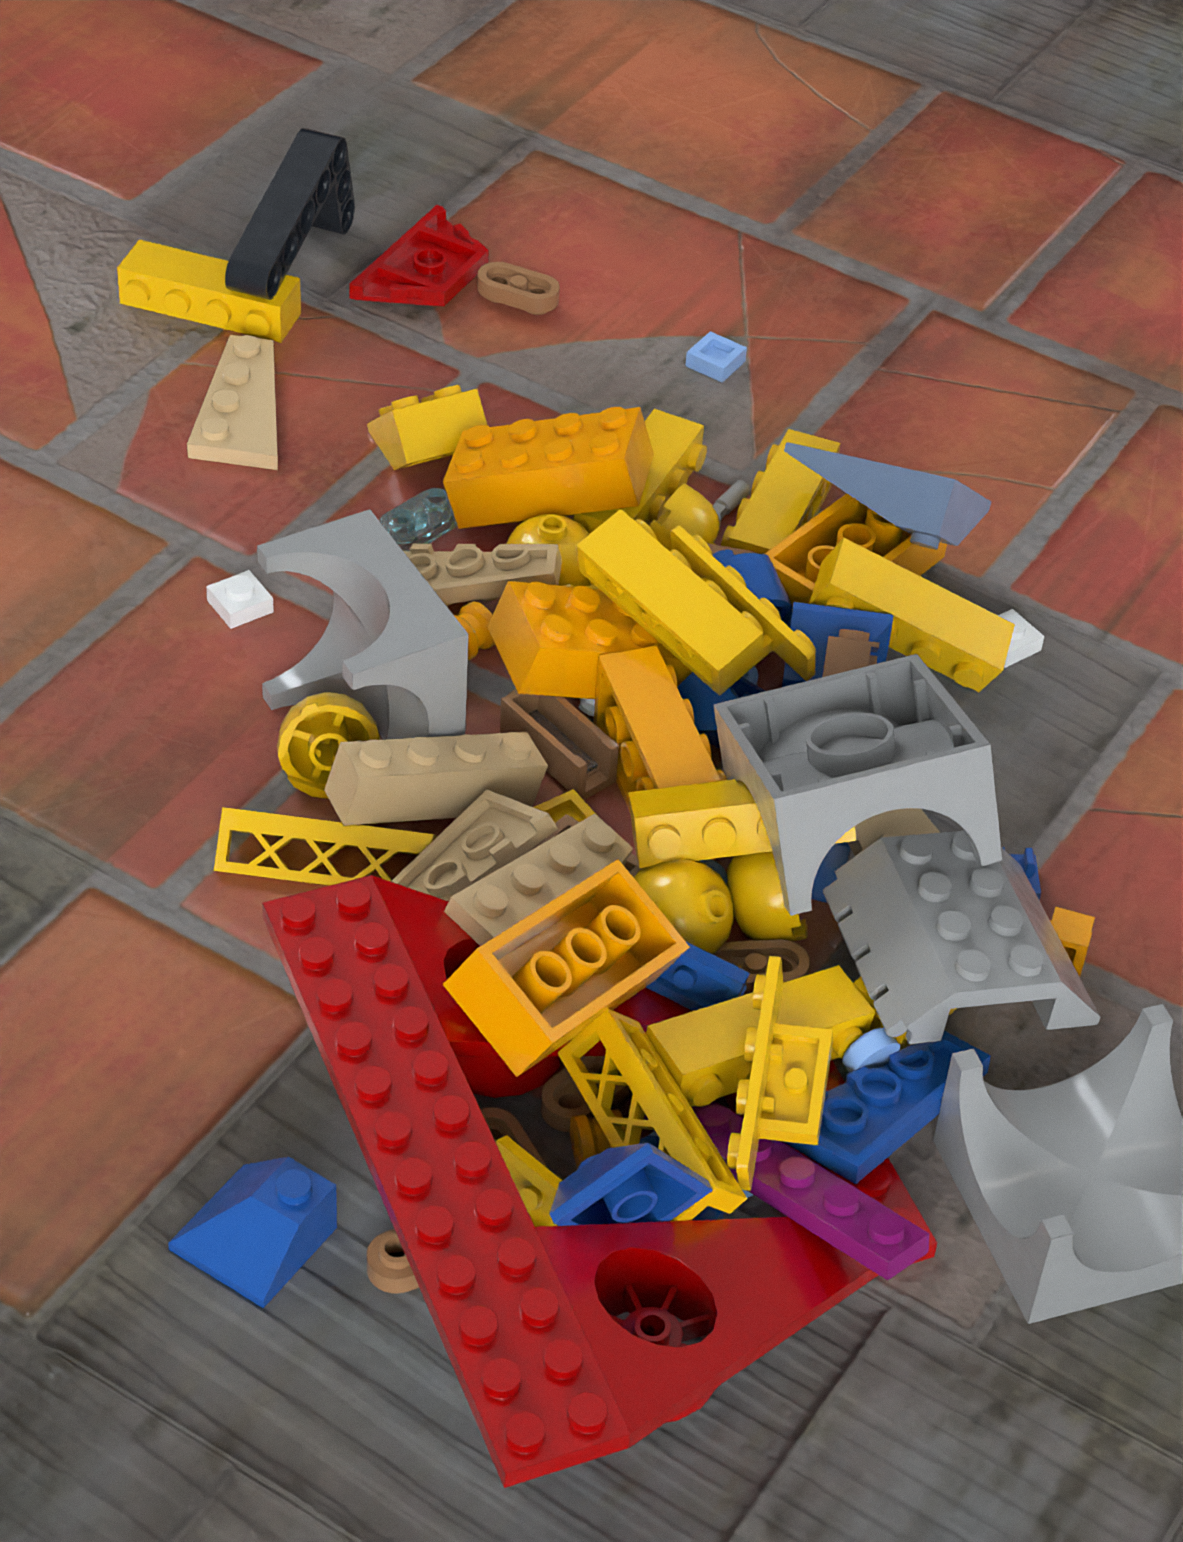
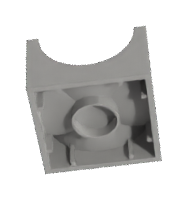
M370 509L257 545L258 563L267 574L279 571L301 573L331 588L334 596L333 611L329 624L315 647L294 667L278 677L262 683L263 699L271 710L296 705L307 696L331 692L346 694L362 703L374 718L378 732L383 740L465 734L468 633Z
M917 654L713 704L723 771L727 780H741L747 786L758 807L773 851L784 906L790 916L812 910L811 898L815 876L824 857L837 840L855 825L883 812L917 808L943 814L964 828L971 842L974 857L981 866L1002 861L991 744Z
M1163 1004L1142 1008L1140 1016L1130 1033L1113 1051L1099 1062L1073 1077L1045 1087L1028 1090H1007L994 1087L983 1081V1065L974 1048L952 1053L933 1141L1028 1324L1183 1283V1118L1175 1095L1170 1065V1036L1173 1019Z

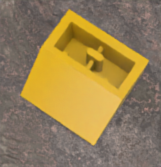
M454 385L434 391V395L421 398V403L419 402L418 395L393 401L390 406L378 410L380 417L367 423L369 433L394 470L451 456L455 452L462 431L477 425H487L478 390L473 389L462 392L460 385Z

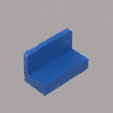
M687 942L690 948L654 982L646 987L692 1011H696L743 996L747 988L745 984L750 973Z

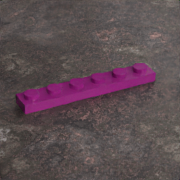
M716 1101L706 1106L691 1107L727 1165L731 1133H741L743 1118ZM759 1139L752 1189L748 1192L887 1281L928 1253V1232L781 1141ZM730 1169L734 1178L738 1182L736 1169Z

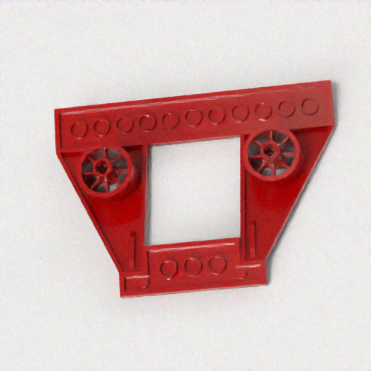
M370 875L262 902L264 922L504 1488L628 1449L663 1424L678 1421L701 1409L722 1383L879 1276L789 1217L535 1227L473 1094L493 1098L516 1096L545 1084L560 1067L561 1058L558 1052L571 1040L518 1077L515 1076L443 986V983L480 947L472 937L444 912L449 901ZM646 987L613 1010L638 1021L645 1033L648 1025L692 1012V1010ZM600 1040L583 1056H605L606 1048ZM832 1060L829 1066L826 1091L845 1083ZM737 1092L724 1096L731 1111L735 1114ZM799 1152L928 1232L929 1251L914 1263L935 1257L938 1243L889 1158H886L862 1180L854 1184ZM624 1312H629L625 1320L616 1317ZM676 1317H678L679 1319H681V1320H683V1321H682V1322H679V1321L676 1319ZM697 1337L702 1339L701 1342L691 1345L682 1343Z

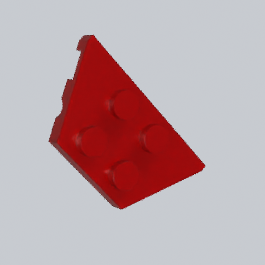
M436 205L349 284V298L360 301L444 307L478 275L480 267L488 263L489 250L481 242L470 237L469 231L459 223L453 226L446 219V209Z

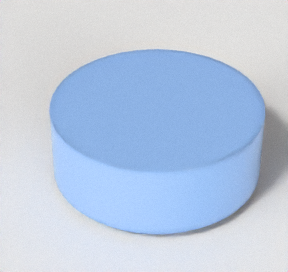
M876 1028L853 1042L844 1053L842 1062L850 1073L864 1066L868 1069L880 1068L888 1064L889 1055L900 1050V1044L894 1037H889L884 1028Z

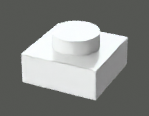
M250 570L206 586L207 601L230 629L274 612L273 597Z
M1014 609L998 615L1015 624L1004 668L1041 651L1044 635Z

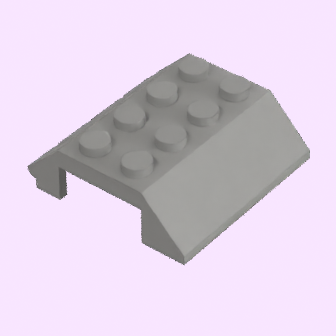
M965 830L881 837L834 871L838 879L823 889V894L835 920L839 922L840 932L852 958L856 961L855 965L870 998L874 1000L875 1010L889 1037H898L906 1032V1039L909 1044L941 1041L950 1009L1032 1001L1046 1030L1098 1025L1100 1015L1024 870L1002 847V861L981 866L974 857L972 845Z

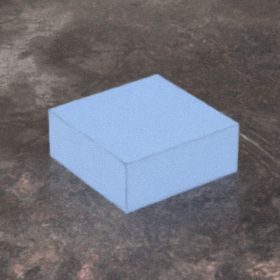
M710 331L687 351L685 366L723 383L746 361L747 347Z

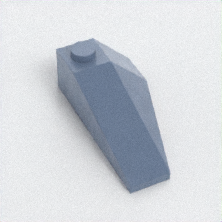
M786 442L784 451L895 526L911 534V543L925 548L937 550L940 542L958 546L988 513L991 506L990 500L956 479Z

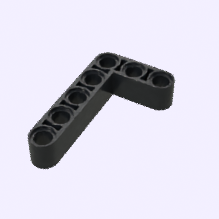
M304 127L299 130L228 261L225 273L227 289L271 300L278 292L311 227L343 235L349 231L355 213V200L346 138Z

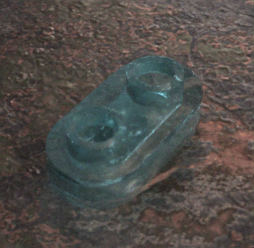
M431 488L419 493L385 513L379 519L380 523L403 551H410L413 543L429 544L457 526L446 490L440 488Z

